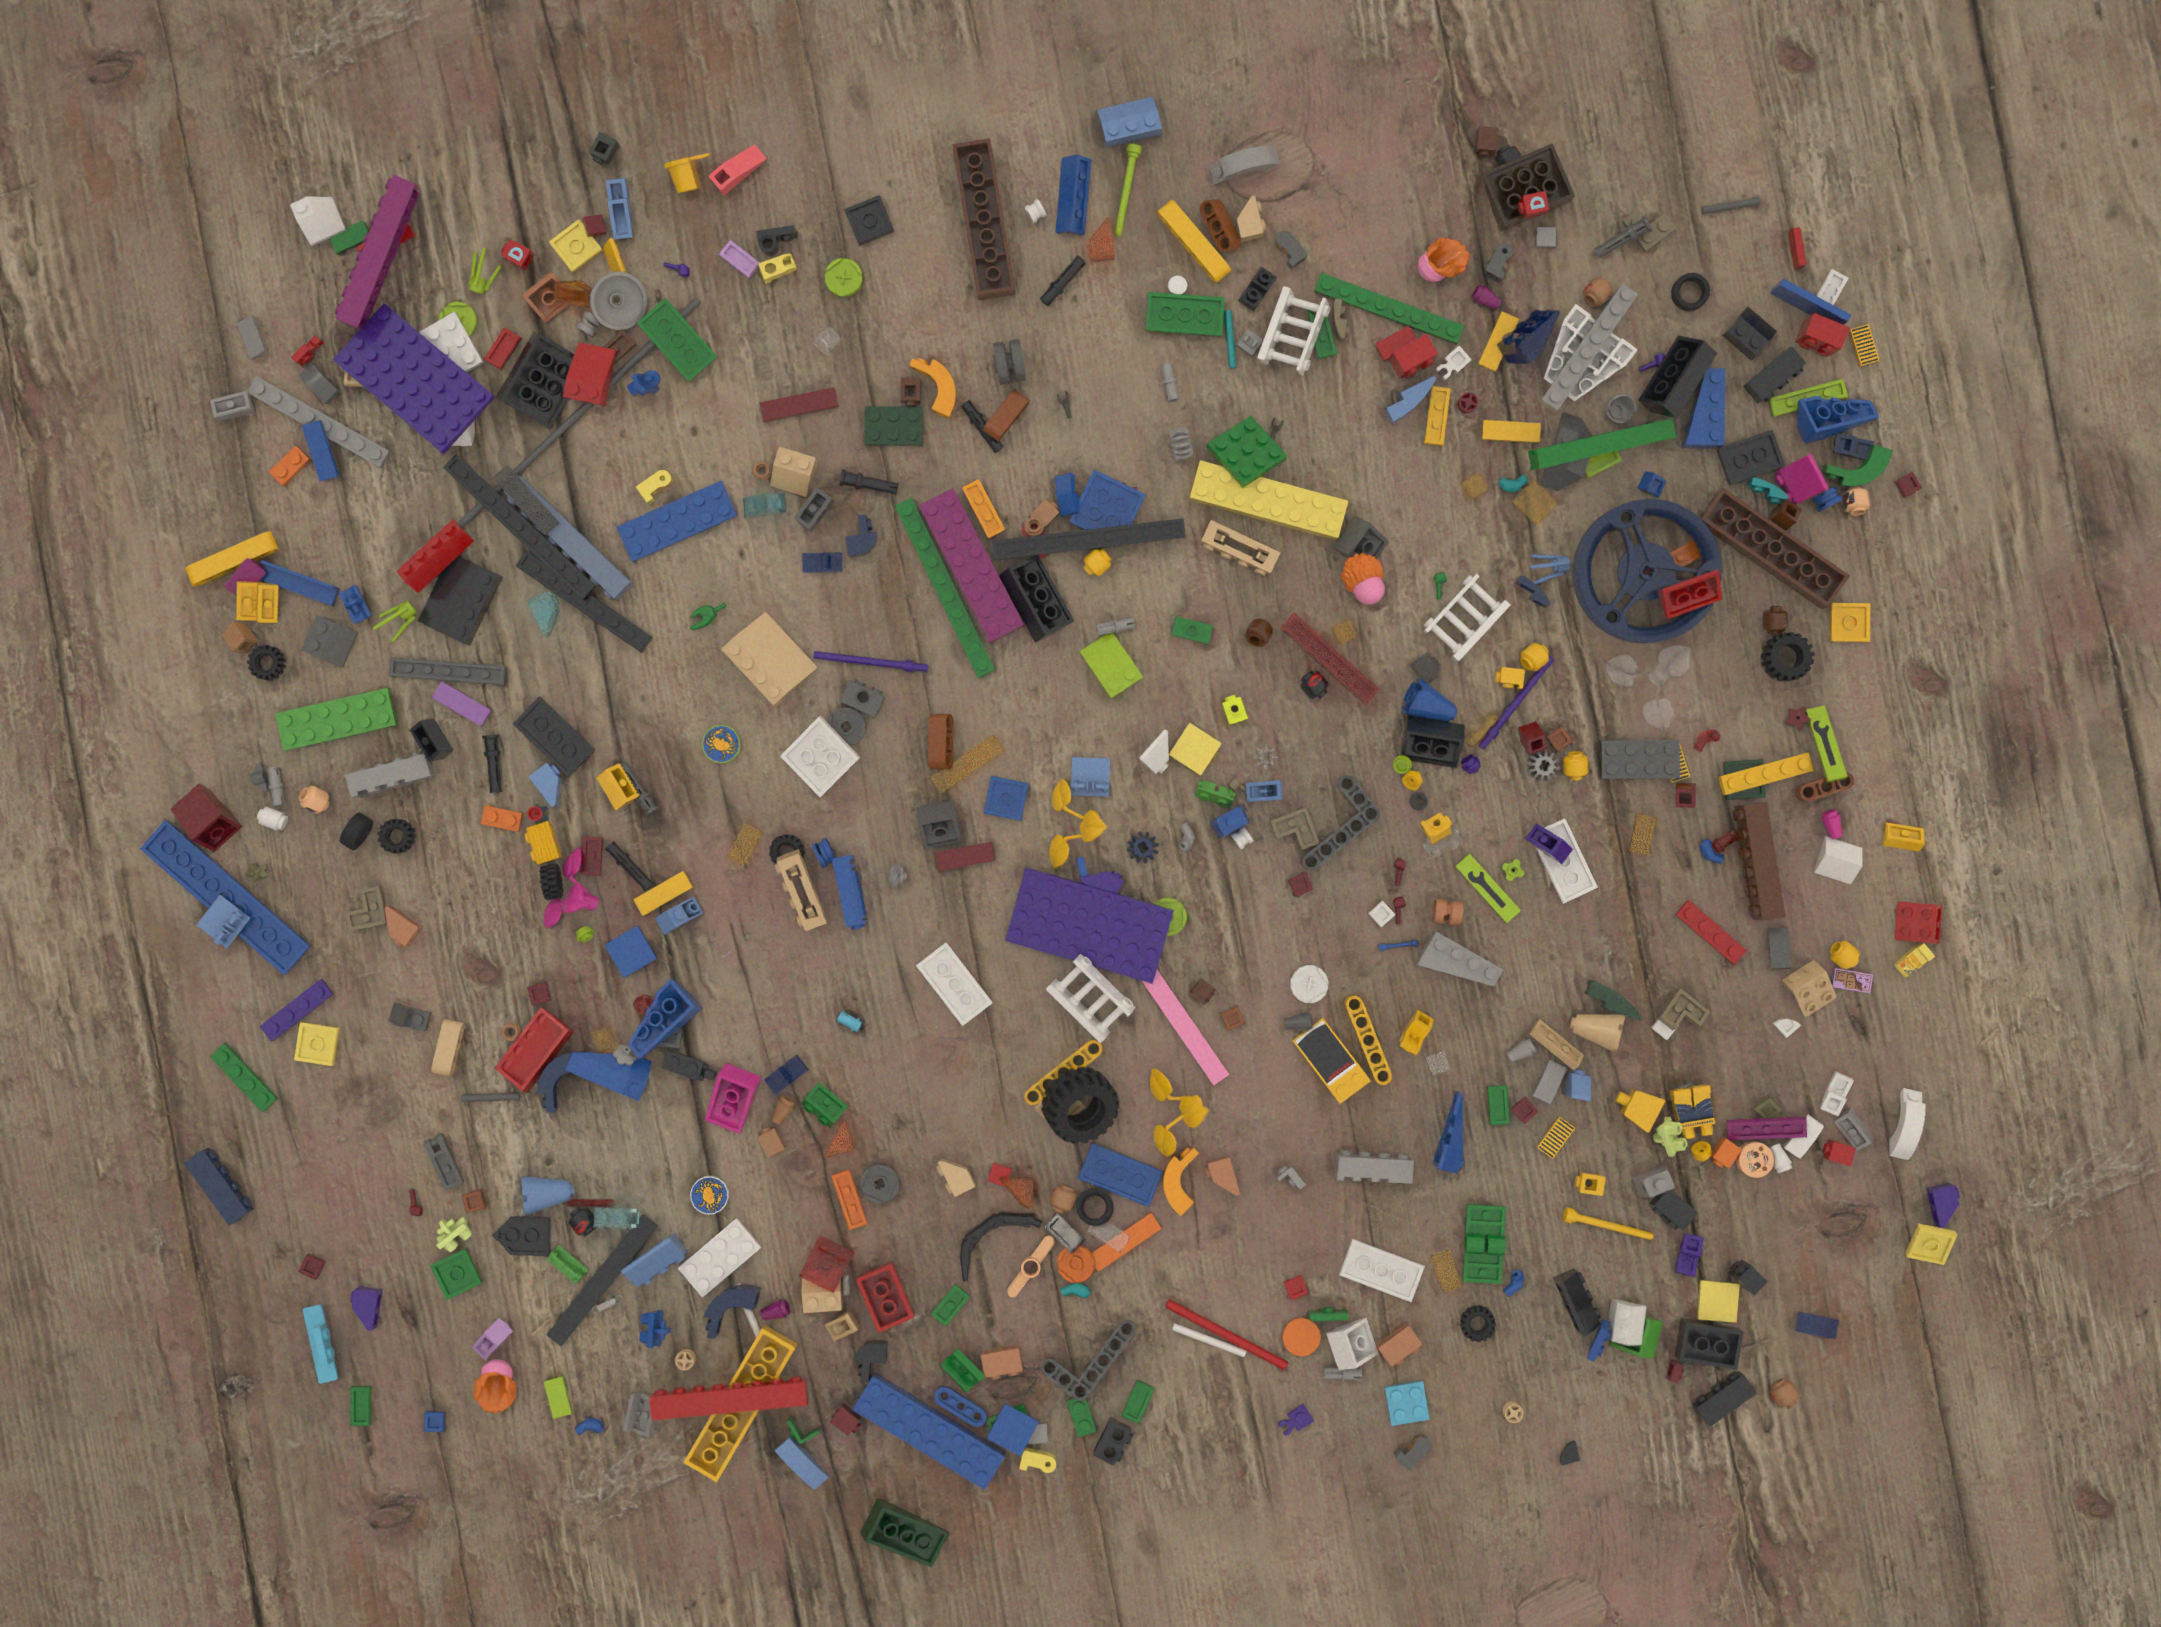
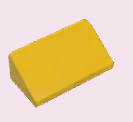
M610 238L603 245V251L611 272L621 271L627 273L617 243L614 239Z
M1886 822L1882 845L1920 851L1925 845L1924 828Z

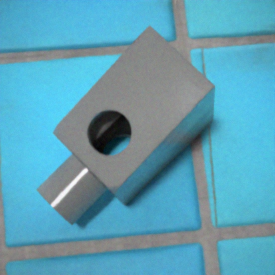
M1666 1164L1632 1178L1638 1195L1651 1198L1675 1188Z

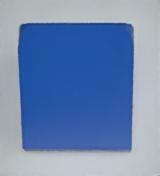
M1644 472L1638 489L1659 498L1666 480L1654 472Z

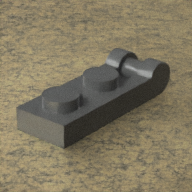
M441 1133L432 1140H425L424 1145L444 1189L448 1190L463 1183V1177L449 1149L445 1135ZM439 1145L441 1148V1150L438 1152H436L435 1146Z

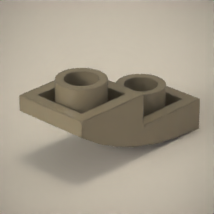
M1334 299L1332 308L1334 330L1338 341L1343 342L1345 337L1349 336L1350 326L1347 325V319H1340V317L1344 316L1345 311L1342 299Z

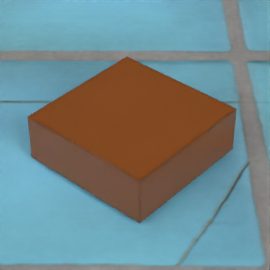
M1560 726L1546 736V739L1556 753L1573 742L1563 726Z
M1238 1006L1220 1013L1227 1031L1245 1024Z
M482 1189L462 1194L466 1213L486 1208Z

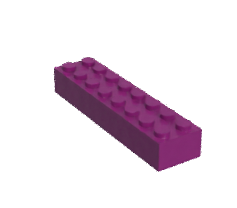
M394 174L386 182L385 189L387 191L385 196H381L378 202L379 211L377 215L374 214L372 217L371 225L373 226L370 233L367 232L363 242L365 246L363 251L360 250L356 258V261H358L357 266L352 268L349 279H351L349 286H345L342 292L343 301L337 305L335 310L338 321L358 330H362L364 324L371 317L399 247L400 240L421 192L415 183Z
M952 488L919 505L990 644L1024 627L1012 600L954 489Z

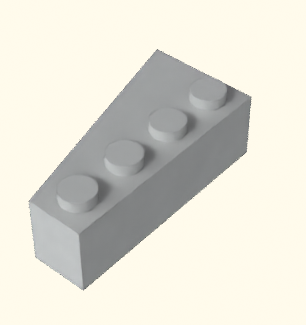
M421 751L411 754L410 758L404 759V757L393 759L391 763L385 764L383 762L369 769L362 768L356 770L354 773L346 774L345 778L351 797L364 798L435 777L432 763L428 761L426 755Z
M1436 931L1432 932L1415 962L1416 965L1490 986H1495L1503 972V969Z
M1340 1150V1153H1335L1333 1176L1341 1181H1344V1177H1347V1179L1352 1181H1360L1362 1178H1366L1367 1181L1382 1182V1180H1385L1388 1183L1412 1184L1414 1160L1406 1154L1390 1157L1389 1153H1378V1156H1375L1367 1151H1359V1154H1352L1350 1150Z

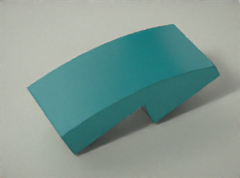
M1755 477L1748 480L1747 488H1752V491L1756 493H1764L1765 491L1764 499L1770 500L1769 503L1780 504L1785 499H1788V495L1784 491L1765 480Z

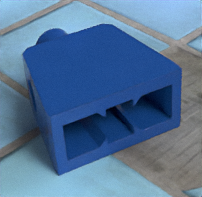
M1241 804L1210 821V824L1218 838H1222L1248 824L1250 819Z

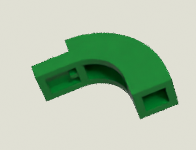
M1870 445L1865 461L1858 468L1846 470L1831 465H1823L1821 472L1827 474L1826 477L1837 480L1840 477L1837 484L1840 486L1863 485L1876 479L1885 470L1893 450Z

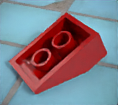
M579 342L566 377L563 397L569 400L606 407L617 350Z

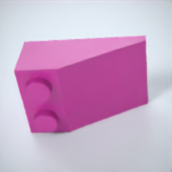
M1811 454L1775 472L1776 483L1788 495V500L1795 505L1828 489Z
M726 1063L718 1074L705 1120L740 1134L756 1096L761 1076Z

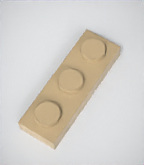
M1542 1020L1536 1021L1529 1034L1571 1069L1575 1070L1578 1068L1584 1054Z

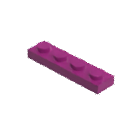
M1806 1117L1727 1120L1728 1140L1807 1137Z

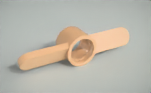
M1046 1236L1034 1253L1022 1261L1021 1271L1007 1289V1294L1010 1297H1016L1029 1278L1036 1277L1039 1274L1041 1262L1055 1244V1239L1052 1236ZM1032 1260L1037 1263L1038 1269L1035 1273H1027L1024 1270V1264L1027 1261Z

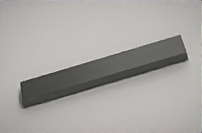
M391 657L389 676L505 686L507 667Z

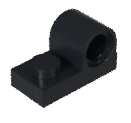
M794 225L756 231L759 247L764 255L773 256L778 252V240L789 242L797 237ZM768 241L773 242V246L770 249L764 248L765 243Z

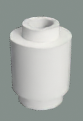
M266 806L264 809L259 810L257 820H259L260 825L277 831L285 828L288 816H285L283 812Z

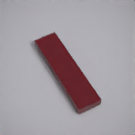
M835 387L760 402L763 422L839 407Z

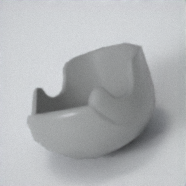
M1626 394L1615 395L1608 401L1605 407L1606 417L1612 423L1619 425L1630 421L1633 414L1637 411L1635 400Z

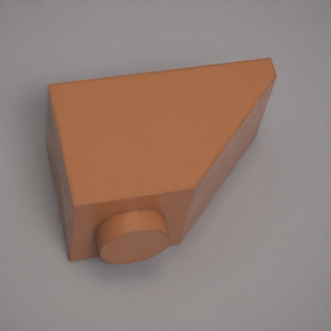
M392 905L386 906L384 910L389 936L400 947L411 946L423 927Z
M1230 1156L1207 1161L1208 1166L1205 1167L1207 1178H1212L1213 1183L1234 1195H1240Z

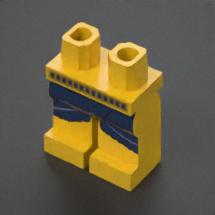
M1704 1084L1669 1090L1675 1120L1681 1124L1683 1138H1694L1693 1127L1698 1126L1700 1127L1701 1136L1712 1135V1124H1715V1118L1710 1098V1085Z

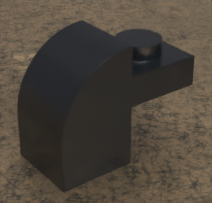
M871 1340L859 1348L854 1362H862V1364L858 1365V1376H861V1382H869L871 1363H886L888 1341Z

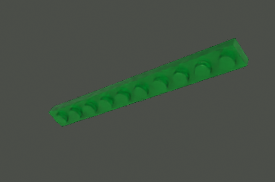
M910 498L895 505L977 678L994 671L991 660L913 499Z

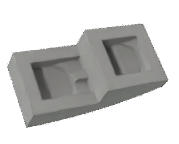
M1548 1060L1532 1097L1550 1105L1567 1068Z

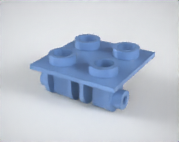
M1072 757L1071 795L1109 797L1110 758Z
M219 895L197 926L214 938V943L217 945L221 944L227 949L251 918L222 895Z

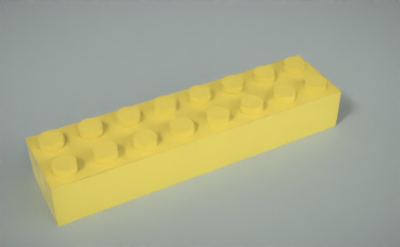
M1201 460L1189 501L1335 541L1339 538L1348 505L1347 500L1259 477L1242 488L1223 466Z

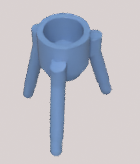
M1561 554L1531 555L1532 558L1552 559L1551 563L1531 565V569L1552 567V570L1556 571L1553 574L1533 581L1535 585L1557 576H1563L1564 572L1570 571L1568 556L1561 557Z

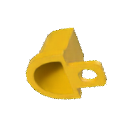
M711 153L664 163V168L668 169L677 193L701 188L695 160L710 157Z

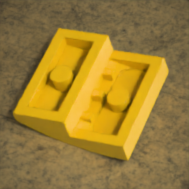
M237 581L236 620L277 623L278 585Z

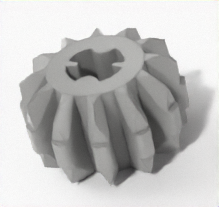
M1178 427L1170 430L1169 439L1174 458L1176 460H1185L1192 457L1193 448L1188 429L1186 427Z
M1543 750L1542 755L1540 751L1535 753L1536 757L1530 755L1529 758L1533 762H1527L1526 765L1532 766V769L1527 770V773L1534 772L1531 777L1533 780L1538 777L1539 782H1543L1544 778L1549 782L1551 781L1550 775L1552 777L1557 776L1553 770H1559L1560 767L1554 766V763L1559 762L1558 759L1552 760L1555 755L1554 753L1548 755L1547 750ZM1542 763L1547 764L1544 769L1539 768Z

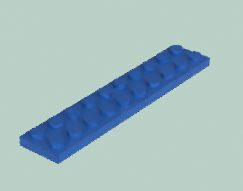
M165 820L140 848L208 909L218 896L222 895L248 915L251 919L238 935L283 975H286L311 947L308 942L169 820Z

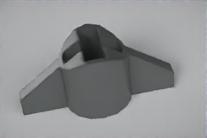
M260 762L257 763L249 780L263 792H268L267 776Z

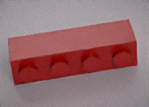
M452 519L428 543L418 550L414 556L397 570V573L405 583L419 593L469 547L474 540L464 528Z

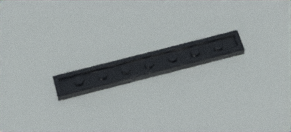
M526 550L516 564V567L639 652L643 653L653 637L591 594L582 600L540 559Z
M643 1214L546 1335L559 1346H562L619 1276L621 1270L627 1266L659 1225Z

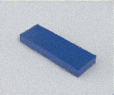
M322 420L302 425L319 481L340 476Z

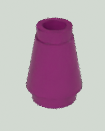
M1478 285L1471 297L1475 300L1474 302L1495 310L1501 303V299L1485 285Z
M782 1299L760 1310L763 1320L786 1318L791 1312L788 1301Z

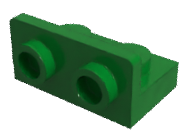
M820 1082L817 1083L801 1103L806 1112L809 1114L813 1113L823 1126H828L829 1128L848 1108L846 1104Z
M959 1349L951 1352L940 1364V1367L964 1392H968L985 1377Z

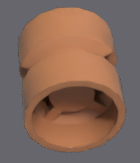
M1435 899L1432 923L1444 924L1448 922L1449 925L1460 926L1463 918V902L1451 901L1448 903L1447 900Z

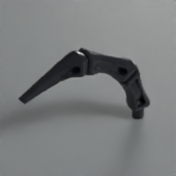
M993 1213L981 1224L965 1234L960 1249L963 1281L968 1280L970 1256L976 1247L975 1244L987 1232L997 1229L999 1226L1015 1225L1030 1228L1033 1225L1040 1228L1042 1221L1034 1218V1213Z

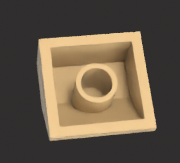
M779 447L773 464L770 487L807 497L818 460L815 457Z
M841 1268L802 1271L803 1313L839 1311L843 1309Z

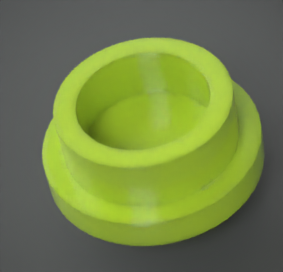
M1405 755L1395 757L1393 768L1397 773L1404 774L1411 770L1412 761L1409 757Z
M584 926L576 931V939L578 942H588L593 938L592 935L595 931L589 926Z

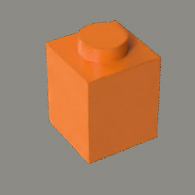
M1721 1137L1712 1150V1163L1720 1168L1723 1166L1730 1168L1742 1149L1726 1138Z

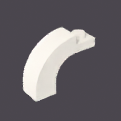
M1903 1088L1900 1092V1119L1896 1131L1889 1139L1890 1156L1909 1160L1922 1134L1926 1106L1922 1103V1092Z

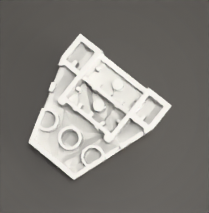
M1577 304L1574 305L1563 320L1543 378L1551 385L1596 321ZM1611 333L1567 397L1573 401L1582 397L1602 381L1626 366L1638 349L1623 338L1620 339Z

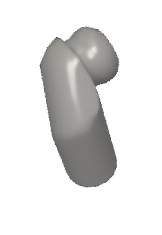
M1188 822L1179 826L1183 833V838L1179 844V848L1182 851H1189L1195 840V835Z

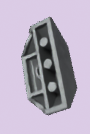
M1563 412L1552 445L1592 435L1582 418ZM1590 457L1544 468L1539 485L1558 491L1582 479Z

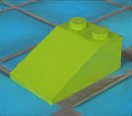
M1113 633L1105 634L1079 651L1110 699H1113L1143 679L1142 674Z

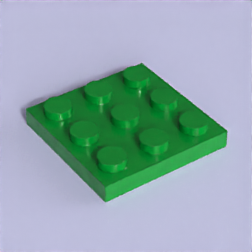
M1252 416L1247 417L1207 443L1206 446L1242 488L1284 462L1288 456Z

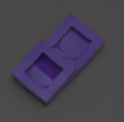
M1684 1233L1677 1257L1675 1273L1690 1277L1696 1276L1698 1257H1701L1703 1237Z

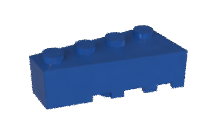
M1708 368L1699 382L1681 448L1718 449L1725 445V368Z

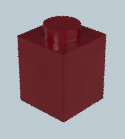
M1536 721L1518 727L1520 742L1529 755L1547 749L1545 734Z
M1676 783L1675 808H1695L1696 783Z
M843 1403L832 1416L830 1423L849 1436L851 1432L855 1433L861 1426L859 1423L861 1416Z

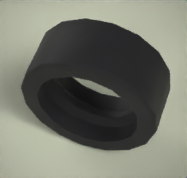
M1697 273L1682 275L1673 284L1671 290V298L1674 304L1684 311L1699 309L1705 304L1710 295L1708 281ZM1687 281L1696 282L1701 288V297L1695 303H1687L1680 296V287Z
M360 812L356 813L344 827L339 842L352 851L356 850L370 833L373 820Z
M1092 1188L1082 1192L1078 1197L1076 1211L1080 1219L1086 1224L1101 1226L1112 1217L1114 1205L1111 1197L1101 1189ZM1091 1196H1099L1106 1203L1105 1213L1099 1218H1090L1084 1212V1204Z

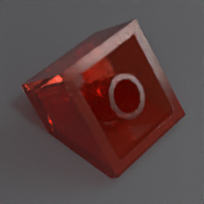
M819 1235L799 1276L834 1293L854 1252Z

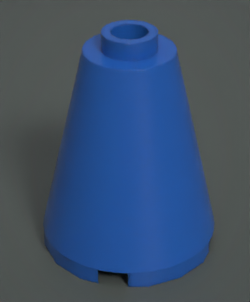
M1416 678L1418 682L1411 683L1403 701H1406L1405 707H1401L1403 713L1444 722L1455 719L1457 710L1454 703L1423 679Z

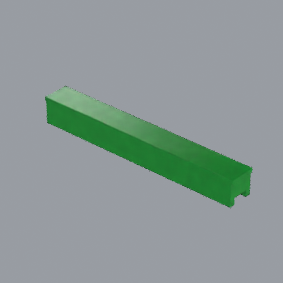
M1673 419L1660 420L1528 451L1531 465L1530 470L1542 469L1675 438L1677 435L1675 434Z

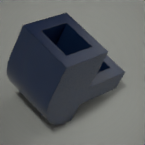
M866 514L858 515L860 534L845 536L848 556L850 558L864 556L870 553L876 546L877 533H869V530H872L871 519H867Z

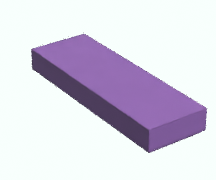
M443 681L440 682L432 696L433 699L483 727L492 712L491 709Z

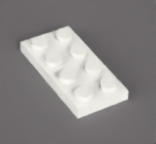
M736 1218L679 1266L678 1269L703 1298L762 1246L742 1222Z

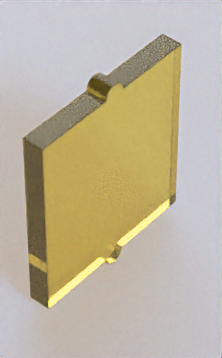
M1532 480L1525 489L1520 490V494L1512 504L1537 525L1545 516L1549 515V511L1557 504V501L1536 481Z

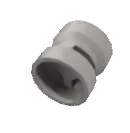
M584 311L583 319L581 322H578L576 328L593 337L595 328L600 325V322L593 314Z

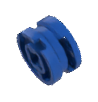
M1836 486L1811 498L1812 502L1816 503L1818 512L1843 500L1838 495Z
M824 838L820 843H813V850L822 868L827 867L829 863L833 864L832 859L836 858L828 839Z

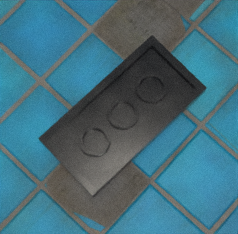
M540 696L513 723L567 777H570L596 750Z

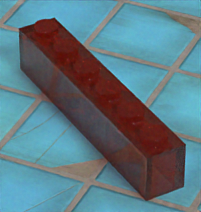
M1293 613L1279 628L1364 705L1368 704L1380 690L1296 613Z

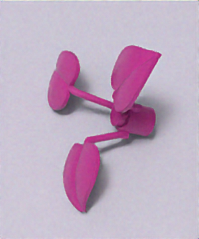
M581 847L575 849L563 864V877H569L575 885L570 889L565 901L561 902V898L552 899L548 903L543 919L546 929L558 922L562 913V906L565 913H572L582 908L594 911L598 905L599 898L589 894V890L585 889L581 883L574 879V875L578 872L581 864Z

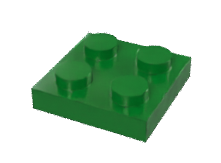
M467 1248L430 1265L446 1300L483 1283Z

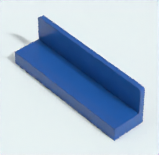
M1078 154L1062 158L1055 231L1058 234L1069 232L1079 236L1085 235L1091 159Z
M261 561V563L265 564L264 569L266 570V574L261 579L262 581L277 584L278 587L334 606L340 588L266 561Z

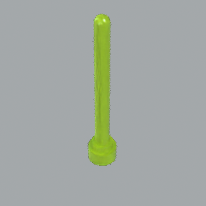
M1127 144L1126 153L1129 159L1115 227V235L1117 237L1122 235L1135 163L1142 152V146L1136 144Z

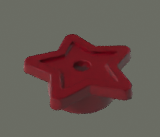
M1804 706L1798 710L1788 709L1790 717L1786 721V725H1794L1798 731H1801L1803 724L1811 721L1805 715Z

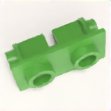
M1199 780L1194 796L1202 801L1214 802L1220 807L1231 808L1236 792H1233V789L1220 785L1218 791H1215V783Z
M558 1245L547 1258L552 1265L575 1284L588 1271L582 1263L561 1245Z

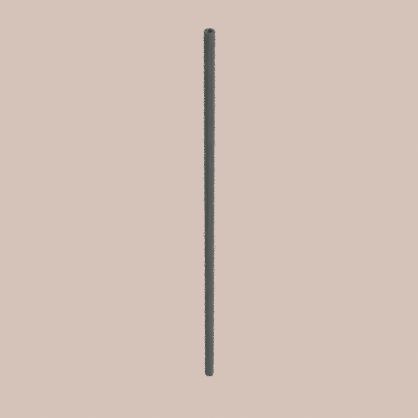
M694 298L679 314L686 318L700 302ZM652 340L643 346L611 377L609 389L656 346ZM583 403L493 489L500 494L594 404ZM481 503L476 504L457 523L464 528L485 507Z

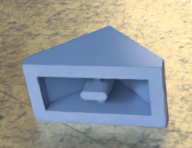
M1282 780L1246 783L1247 802L1283 800Z

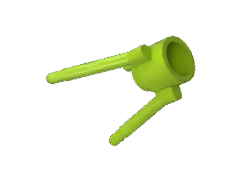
M482 248L477 271V252L473 253L471 276L468 284V290L482 295L484 290L489 291L490 285L502 268L499 265L487 283H485L486 279L480 277L486 248Z
M403 601L399 605L379 614L378 617L381 618L397 611L375 625L373 630L382 627L398 616L403 620L407 618V621L391 639V642H395L406 627L416 619L414 615L417 611L409 601L405 603Z

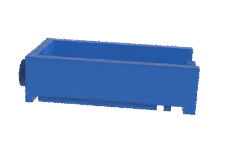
M848 855L834 858L832 862L846 927L851 926V929L854 930L865 927L864 923H868V920H865L867 914L858 871L854 870L857 867L856 864H853L855 856Z

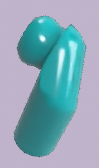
M1523 474L1515 481L1504 477L1499 481V486L1504 491L1517 492L1528 482V479Z
M1071 1283L1061 1288L1064 1297L1070 1294H1075L1081 1298L1090 1296L1089 1288L1081 1283Z

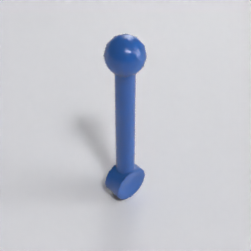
M1414 939L1411 942L1388 945L1381 943L1378 948L1384 951L1387 948L1411 945L1417 947L1418 941Z

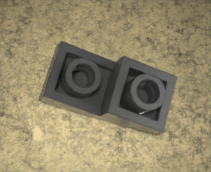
M313 362L299 374L304 383L326 405L339 392V389L332 380L326 377Z
M1787 927L1767 929L1771 970L1791 969Z

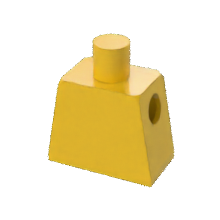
M1634 1089L1631 1090L1629 1095L1619 1091L1615 1098V1102L1623 1105L1620 1113L1648 1133L1666 1101Z

